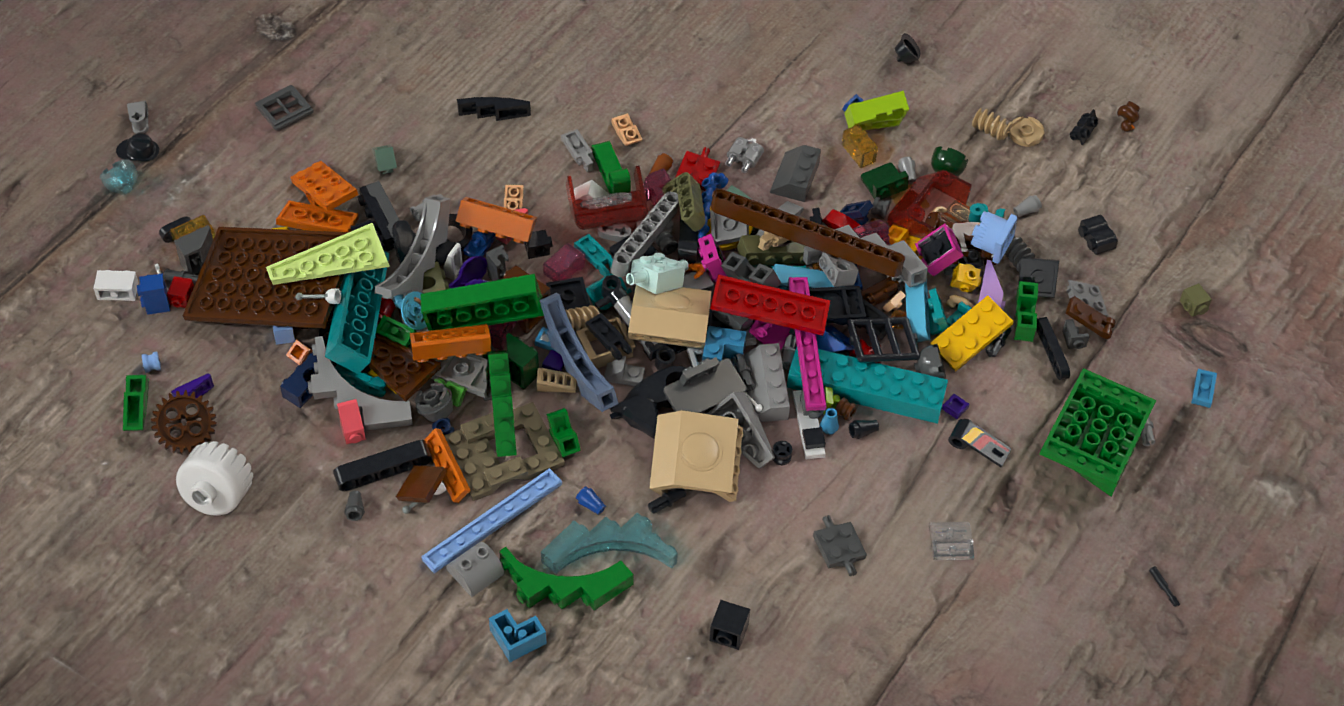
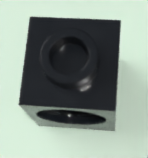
M546 229L532 232L530 240L524 242L528 259L550 255V247H553L551 236H547Z

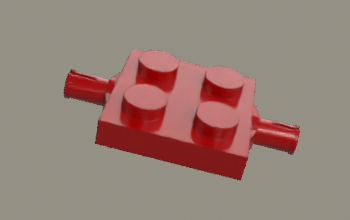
M707 147L703 148L701 155L686 151L675 178L684 172H688L700 184L701 190L706 191L701 185L702 181L708 178L711 173H717L720 161L708 158L710 149Z

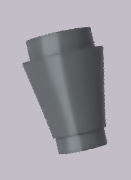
M356 490L349 493L344 510L347 519L351 521L360 520L365 513L361 493Z

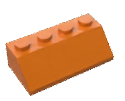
M465 197L461 200L456 217V222H459L462 227L470 228L473 226L478 228L477 231L487 234L489 231L496 233L495 236L504 239L508 236L514 238V242L521 244L530 240L537 221L536 216L470 197Z
M487 324L410 333L413 361L417 360V362H427L432 358L445 360L448 359V356L462 358L473 353L475 355H485L491 351V338Z

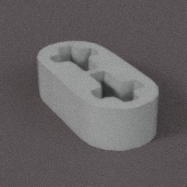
M604 220L598 223L597 233L603 239L619 242L631 235V228L624 224Z

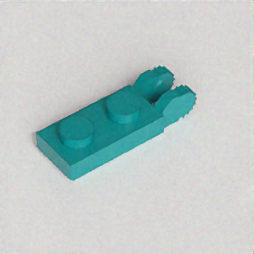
M590 234L574 242V247L599 270L602 276L606 277L610 274L605 264H608L611 269L613 259Z
M339 364L335 366L340 376L361 392L378 397L386 395V383L380 377L372 378V376L361 372L357 374Z

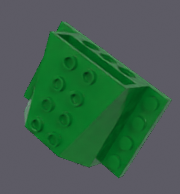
M1083 368L1039 455L1074 470L1112 497L1156 400Z

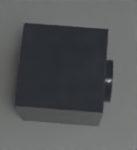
M720 600L711 623L709 641L739 650L749 625L750 609Z

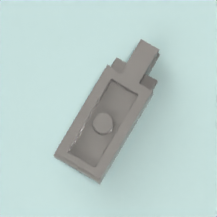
M578 129L562 134L561 140L578 165L582 164L586 172L594 170L592 151Z

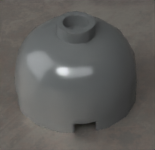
M938 344L923 348L920 351V359L917 360V363H914V366L918 373L946 379Z

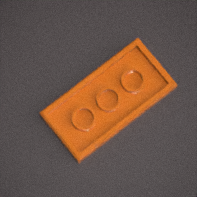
M289 200L276 218V225L308 231L351 232L350 227L357 223L359 214L338 209H332L327 212L321 206Z

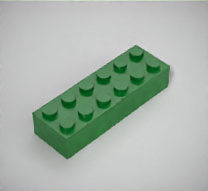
M535 274L421 294V313L429 331L483 324L494 325L544 316L540 300L543 298Z

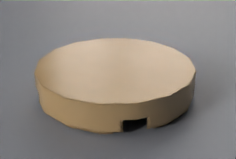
M1018 117L1012 121L1013 124L1009 136L1014 143L1030 147L1039 144L1043 140L1044 127L1037 119L1033 117Z

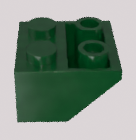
M508 333L506 335L510 380L525 390L537 378L539 368L538 352L534 347H529L523 343L519 337H514Z

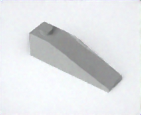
M745 392L731 393L706 413L739 419L738 425L743 427L742 454L758 468H762L775 458L757 412Z

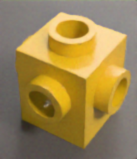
M958 264L953 269L950 286L958 288L962 292H972L980 286L982 280L980 276L981 269L975 268L971 264Z

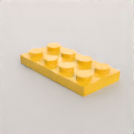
M987 295L930 342V345L938 344L939 355L956 372L1013 325L1014 322Z

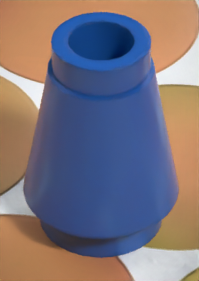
M585 486L576 496L580 505L597 515H600L606 508V505L603 504L592 488L589 489Z

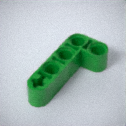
M606 141L592 145L593 157L612 200L630 196L631 179L627 168L622 169L611 142Z

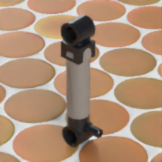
M608 275L602 282L601 294L604 298L595 302V307L600 309L611 303L629 327L633 300L621 286L620 278L615 275ZM639 340L644 347V353L650 361L655 359V367L658 370L674 366L676 354L672 348L668 347V344ZM661 358H667L669 361H664Z

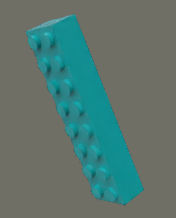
M385 252L387 260H389V253ZM387 267L346 273L339 288L341 291V302L334 306L325 357L357 374L371 362L382 295L375 293V286L385 281Z
M796 347L788 374L787 388L802 390V378ZM818 349L824 388H832L833 395H839L840 400L845 397L850 403L938 424L948 384L947 379L875 362H858L857 358Z

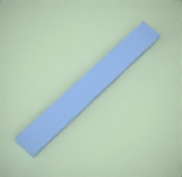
M550 468L422 555V561L433 573H436L560 487L562 480Z

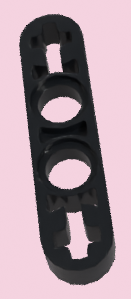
M1037 318L1036 331L1058 380L1069 379V365L1048 318Z

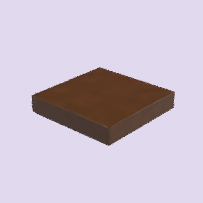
M414 466L397 493L396 498L399 501L429 503L445 477L447 470L444 467Z

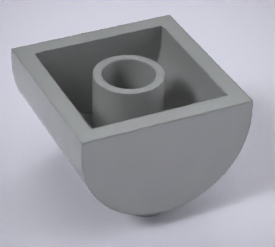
M479 542L446 566L447 571L471 597L504 575V569L500 560L484 542Z

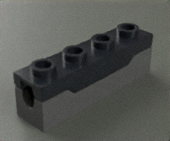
M380 181L359 187L360 195L357 198L360 206L365 207L364 212L367 219H371L386 250L395 249L392 227L400 219Z

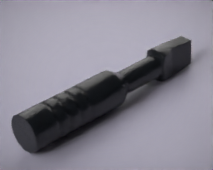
M1157 567L1150 568L1149 572L1160 588L1165 591L1169 601L1174 607L1179 606V601L1168 588L1167 582Z

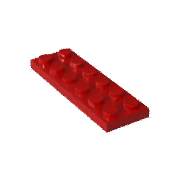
M718 274L710 309L823 336L830 300Z

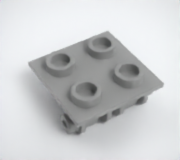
M1068 280L1067 294L1069 295V300L1076 296L1108 317L1099 286Z

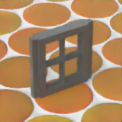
M292 85L255 102L257 109L276 131L314 113L311 106ZM291 95L295 98V100L285 105L281 102V100ZM277 102L281 106L271 112L266 109ZM298 103L302 106V108L292 113L288 110V108ZM282 111L288 114L278 120L273 117Z

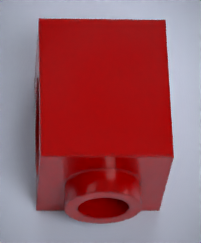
M174 276L167 292L170 305L177 308H186L194 288L192 279Z

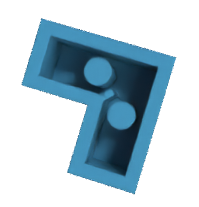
M709 326L702 361L707 358L711 360L717 357L720 362L724 358L732 359L733 356L738 360L737 354L744 355L747 331Z
M508 609L489 618L490 631L509 662L547 644L546 631L536 616L517 625Z

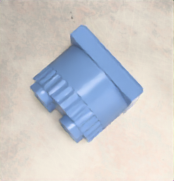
M984 211L980 218V221H982L980 226L976 225L972 235L974 237L971 245L993 254L992 262L999 264L1014 238L1017 216L1011 214L1007 220Z

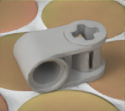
M146 101L127 103L133 132L135 134L146 133L149 129V113Z

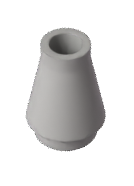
M903 157L898 161V168L900 172L906 171L909 175L908 185L914 184L917 181L915 161L911 157Z
M1030 195L1018 206L1014 207L1013 211L1019 218L1023 215L1038 212L1042 205L1036 195Z

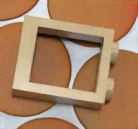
M618 317L608 320L624 336L625 341L632 349V353L626 354L621 347L618 350L623 356H626V359L633 357L635 344L633 339H628L626 325L621 323ZM587 328L576 331L579 342L597 369L607 366V363L616 360L610 351L599 355L595 354L590 342L597 340V338Z

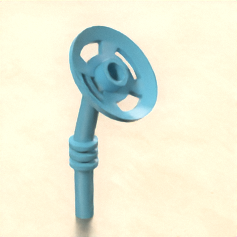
M410 292L405 297L403 295L394 296L393 302L397 308L401 309L403 320L410 328L421 330L427 327L425 320L421 322L423 315L420 304L414 302V297L421 300V294L423 293ZM407 317H408L410 320L414 321V322H415V325L411 324V323L408 321Z

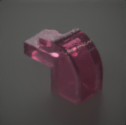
M664 168L650 173L644 181L645 202L651 200L653 206L664 196L662 192L664 185L671 181Z

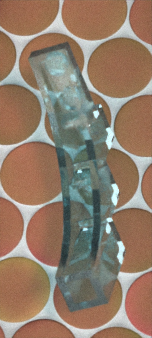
M638 513L621 528L616 521H611L605 517L590 532L584 525H579L576 521H573L541 551V563L555 574L582 557L606 551H630L644 554L661 561L670 568L677 564L678 553L673 546L665 544L657 534H652L651 521Z

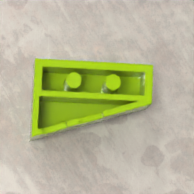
M903 90L870 100L852 103L848 106L844 115L850 132L895 127L900 125L909 111V106Z

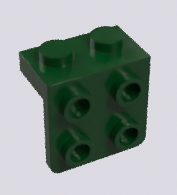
M887 163L862 173L861 180L874 200L876 197L883 200L907 190L909 175L906 171L899 173L893 163Z

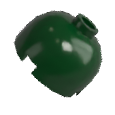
M939 146L933 152L931 165L939 178L948 180V178L959 177L965 170L969 160H965L966 156L955 149L948 148L946 151L942 150V147Z

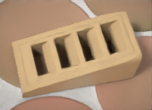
M538 368V392L576 393L577 380L569 373ZM567 380H571L570 386L566 385Z

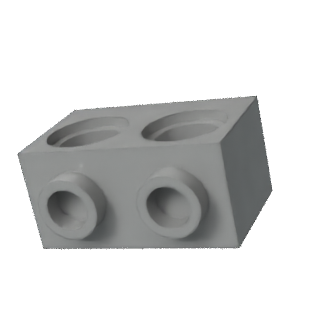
M823 252L819 259V266L834 287L854 286L859 271L855 264Z

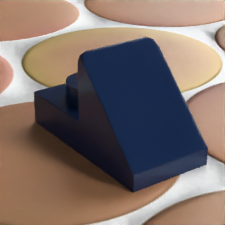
M870 200L846 204L840 212L849 216L863 227L869 220L867 215L873 204Z

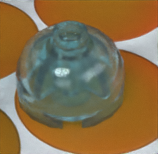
M129 159L115 162L112 164L114 168L110 170L106 168L100 174L99 178L104 186L113 193L126 194L131 192L138 179L137 169Z

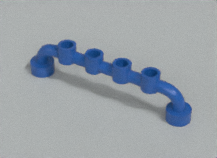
M713 172L702 181L701 185L706 189L701 194L706 221L705 225L698 230V239L706 236L710 230L708 220L711 218L710 206L713 191H715L716 187L722 189L728 184L729 179L723 173Z

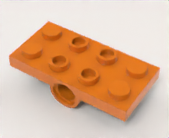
M322 161L313 163L312 166L290 177L292 183L305 193L311 205H319L327 212L358 196L355 187Z

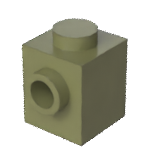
M1199 283L1184 289L1180 298L1184 309L1192 317L1206 313L1212 301Z

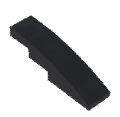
M502 97L457 99L459 116L477 114L478 119L495 116L496 121L531 116L530 101Z

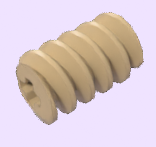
M980 108L973 118L972 126L974 128L978 127L980 131L984 130L985 134L990 133L991 137H996L997 140H1005L1011 131L1013 122L1010 121L1006 125V118L1000 121V115L994 118V112L987 115L988 109L981 112L982 108Z
M593 305L565 310L575 332L586 328L585 322L600 314Z

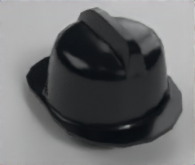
M904 33L900 42L895 47V52L898 55L897 62L903 61L906 64H910L915 60L919 61L921 52L917 43L910 35Z
M139 133L122 141L117 146L116 153L118 157L124 160L150 161L158 156L159 146L148 135Z

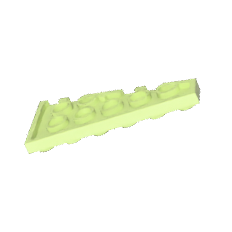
M370 223L267 266L266 269L272 284L276 285L390 267L375 227L373 223Z

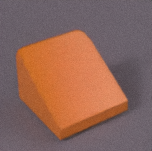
M296 339L286 356L298 365H301L313 350L304 342Z

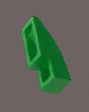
M126 375L123 431L144 430L149 378L146 375Z

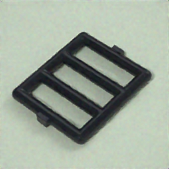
M907 317L856 318L846 321L850 334L849 343L854 347L858 362L910 361L920 359V352L917 346L918 338L916 333H913ZM874 325L885 326L892 354H882ZM892 325H903L911 353H901ZM855 326H866L874 354H863Z

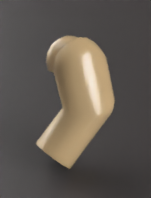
M957 295L949 296V299L946 301V304L951 308H955L961 301L972 308L974 307L966 298Z

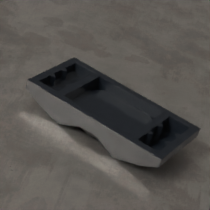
M860 286L809 288L810 296L830 300L826 323L846 325L848 319L866 318Z

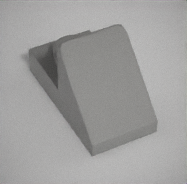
M623 356L619 361L616 359L607 363L604 378L611 383L636 386L644 378L645 367L627 365L626 356Z

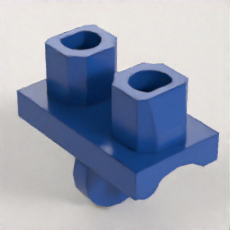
M474 232L472 239L463 250L464 254L469 256V258L474 256L483 257L495 240L496 234Z

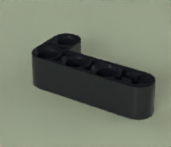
M680 216L678 261L684 259L688 264H694L697 261L698 231H693Z

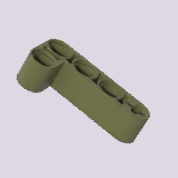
M684 172L665 184L662 188V194L665 195L667 192L678 194L681 219L693 231H698L705 225L706 221L700 184L688 172Z

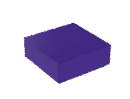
M550 350L542 363V367L561 372L564 368L561 354Z
M953 394L942 405V410L955 419H958L969 408V403L956 394Z

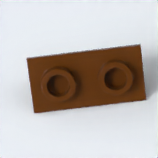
M889 276L861 292L862 299L875 306L897 294L900 284L897 280L893 281Z

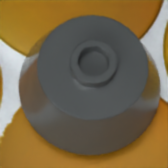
M442 383L430 384L432 388L424 392L420 390L414 399L417 412L431 422H436L442 418L445 419L453 411L452 392Z

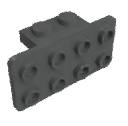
M717 357L711 360L709 358L704 359L696 367L689 366L684 369L680 380L665 386L663 392L675 412L682 410L702 413L719 404L733 392H745L747 387L730 359H724L719 362Z

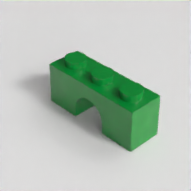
M1019 281L1016 293L1014 340L1033 342L1037 328V313H1035L1038 299V283Z

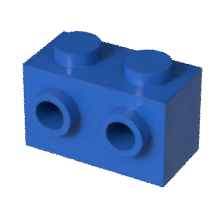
M163 273L139 277L140 285H137L138 296H140L142 308L145 307L147 315L169 312L170 303Z

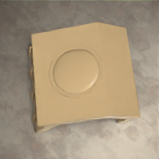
M636 285L628 339L704 349L712 291L682 287L654 294Z
M682 410L658 415L649 489L661 496L664 492L668 493V489L671 488L691 489L716 493L729 502L736 501L743 427L738 425L739 419Z

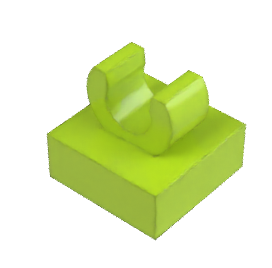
M825 387L826 410L828 408L835 409L836 403L838 404L840 401V396L833 395V389Z

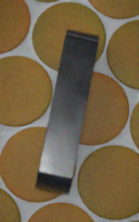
M416 440L340 465L333 470V475L339 490L349 491L410 471L414 466H425L432 461V455L425 440Z

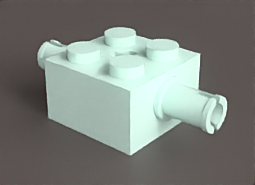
M662 253L641 256L639 259L632 260L631 273L626 275V281L630 285L636 284L654 294L683 287L684 273L688 270L689 264L684 259L680 261L669 259Z

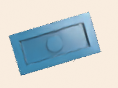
M1202 369L1197 370L1191 400L1192 404L1211 407L1217 373Z

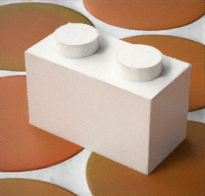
M97 270L93 289L97 300L135 301L139 282L135 271Z

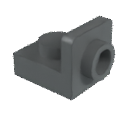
M1065 320L1062 332L1067 348L1081 349L1086 347L1090 338L1089 334H1079V329L1075 326L1074 320Z

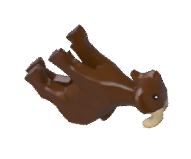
M941 206L934 208L928 214L923 224L924 230L933 232L945 223L953 230L964 257H968V249L974 248L980 252L981 257H985V265L987 260L992 262L993 254L971 245L974 237L972 235L976 225L980 226V222H970L968 220L962 222L947 221L944 216L940 215L942 212H947V208Z

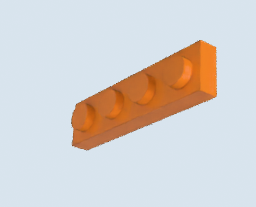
M435 428L424 440L427 443L435 466L444 467L447 470L443 482L452 501L459 503L471 490L442 430Z

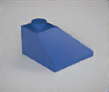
M832 325L825 326L823 336L816 334L818 349L833 353L854 350L853 345L849 343V337Z

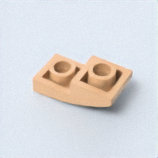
M628 113L612 118L611 123L625 146L642 141V137L636 125H633Z
M505 185L504 208L511 210L523 208V185Z

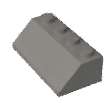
M779 343L759 345L744 354V359L747 366L751 369V378L755 384V388L748 391L747 394L763 407L760 412L756 411L760 422L788 420L790 405Z

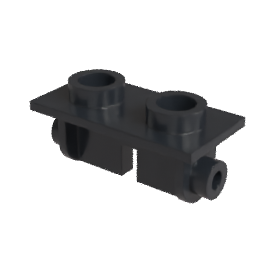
M1095 109L1091 113H1084L1077 122V126L1070 132V138L1072 140H1080L1081 145L1086 142L1094 128L1098 125Z

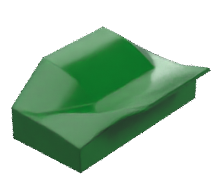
M385 315L376 328L377 334L405 347H408L411 343L410 333L417 332Z

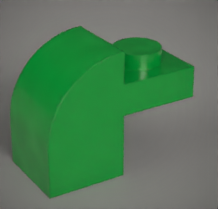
M563 408L546 414L550 426L549 433L561 456L565 457L581 451L577 433L571 427L567 410Z

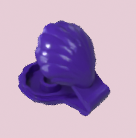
M482 256L468 258L462 264L458 278L449 284V288L489 282L482 280L487 272L486 258Z

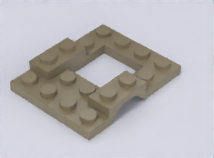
M533 402L513 409L515 431L524 428L537 453L523 460L519 456L501 464L499 463L489 443L490 440L495 439L493 413L461 424L460 430L444 435L471 490L469 494L473 501L493 494L502 484L514 479L530 480L549 468L553 471L565 466V461Z

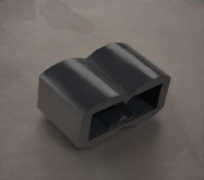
M1101 214L1081 220L1078 228L1079 235L1087 241L1089 250H1092L1095 255L1116 249L1117 237Z

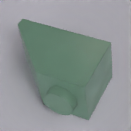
M385 145L372 148L378 171H382L383 174L394 172L393 169L397 168L393 146Z

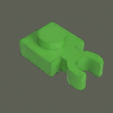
M442 378L434 379L435 382L442 383L451 390L453 405L456 407L461 406L467 388L451 380L445 383Z

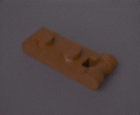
M1076 296L1070 298L1065 314L1100 337L1110 339L1112 335L1111 329L1114 328L1116 323L1115 319L1106 317Z

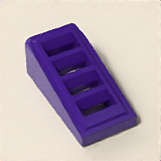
M207 373L171 391L172 396L176 397L177 391H179L180 395H184L185 390H187L188 396H191L193 392H195V398H198L200 395L203 396L214 387L211 375Z

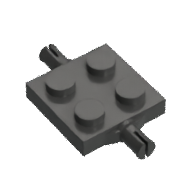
M830 515L824 516L822 520L826 528L814 531L813 537L828 569L837 566L846 567L849 576L856 575L857 571L853 563L865 559L867 554L852 523L847 522L834 525Z

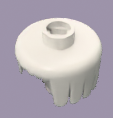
M216 441L197 445L180 466L176 475V485L182 498L195 510L213 516L232 512L251 487L253 473L250 472L251 465L247 463L244 466L246 457L243 454L237 455L235 448L229 450V445L225 443L217 447L219 442Z

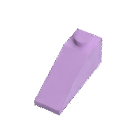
M987 260L978 303L988 295L1004 311L1006 301H1002L1003 290L991 260Z

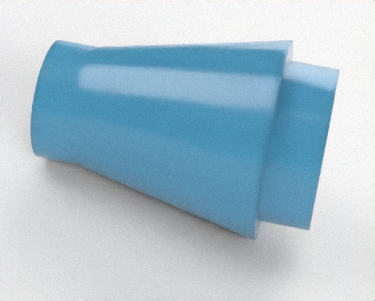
M828 408L820 422L823 432L828 435L834 434L839 429L837 411L834 408Z

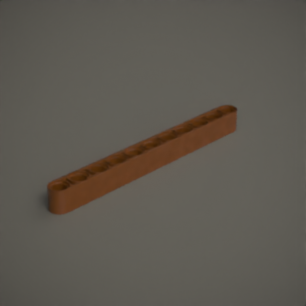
M717 189L713 193L711 210L716 214L891 277H899L902 273L905 256L899 252L723 189Z

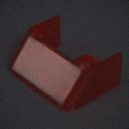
M640 165L636 166L633 174L636 191L628 192L625 195L624 204L589 209L588 204L584 200H575L571 176H567V195L570 211L576 226L579 229L587 230L643 221L648 214V207Z
M944 170L919 176L891 210L887 223L890 227L895 225L908 229L909 235L923 239L936 230V228L923 222L925 210L920 206L931 191L936 188L966 205L972 184Z

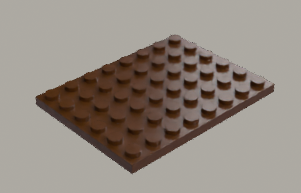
M218 227L182 315L184 320L325 328L334 304L328 303L325 298H303L302 300H297L296 294H325L329 289H339L344 274L273 285L266 267L349 232Z

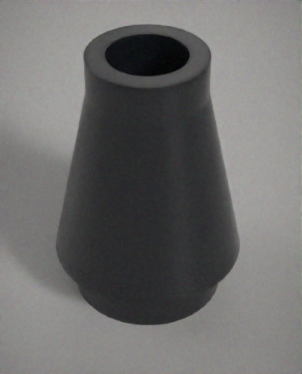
M854 420L848 427L850 436L860 439L879 431V423L877 420Z

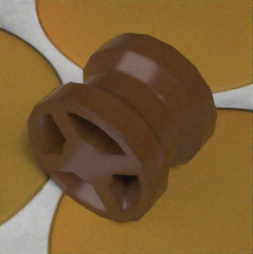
M843 397L835 408L837 416L841 415L844 417V420L849 422L856 413L858 405L855 403L851 404L847 398Z

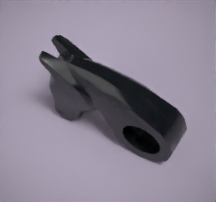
M449 214L448 226L457 227L462 232L463 239L458 242H452L447 239V242L436 247L435 262H438L439 266L445 265L448 254L457 243L461 245L462 253L472 239V226L470 228L460 226V223L456 222L457 214ZM398 220L392 227L396 256L400 264L408 254L416 237V233L412 231L410 224L406 220Z
M680 365L671 366L656 371L643 379L628 393L622 402L610 408L611 412H613L610 414L611 419L623 418L631 427L655 439L658 409L672 408L663 389L665 386L680 380L682 371L686 367Z

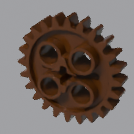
M185 390L184 395H180L179 391H177L176 397L169 393L168 401L162 398L163 405L156 404V408L159 411L152 412L157 418L151 419V423L156 424L151 429L152 431H157L154 434V438L161 437L158 441L159 445L166 443L165 450L172 447V453H175L177 449H180V453L183 455L184 449H187L190 454L192 452L191 448L204 443L205 439L208 441L212 440L209 434H215V430L211 427L217 426V422L211 420L216 418V414H210L214 408H207L209 401L202 402V395L195 398V392L188 396L187 390ZM194 407L197 409V412L190 415L186 412L188 408ZM170 411H174L178 414L173 419H170L166 416L167 413ZM185 419L187 425L183 426L181 420ZM194 426H198L201 428V431L197 434H194L190 431V429ZM174 430L181 432V435L177 438L172 437L170 434Z

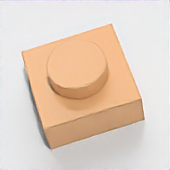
M900 290L882 309L886 313L892 309L896 311L903 304L901 300L906 295Z

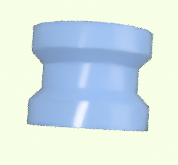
M157 351L151 355H141L145 373H149L151 370H161Z

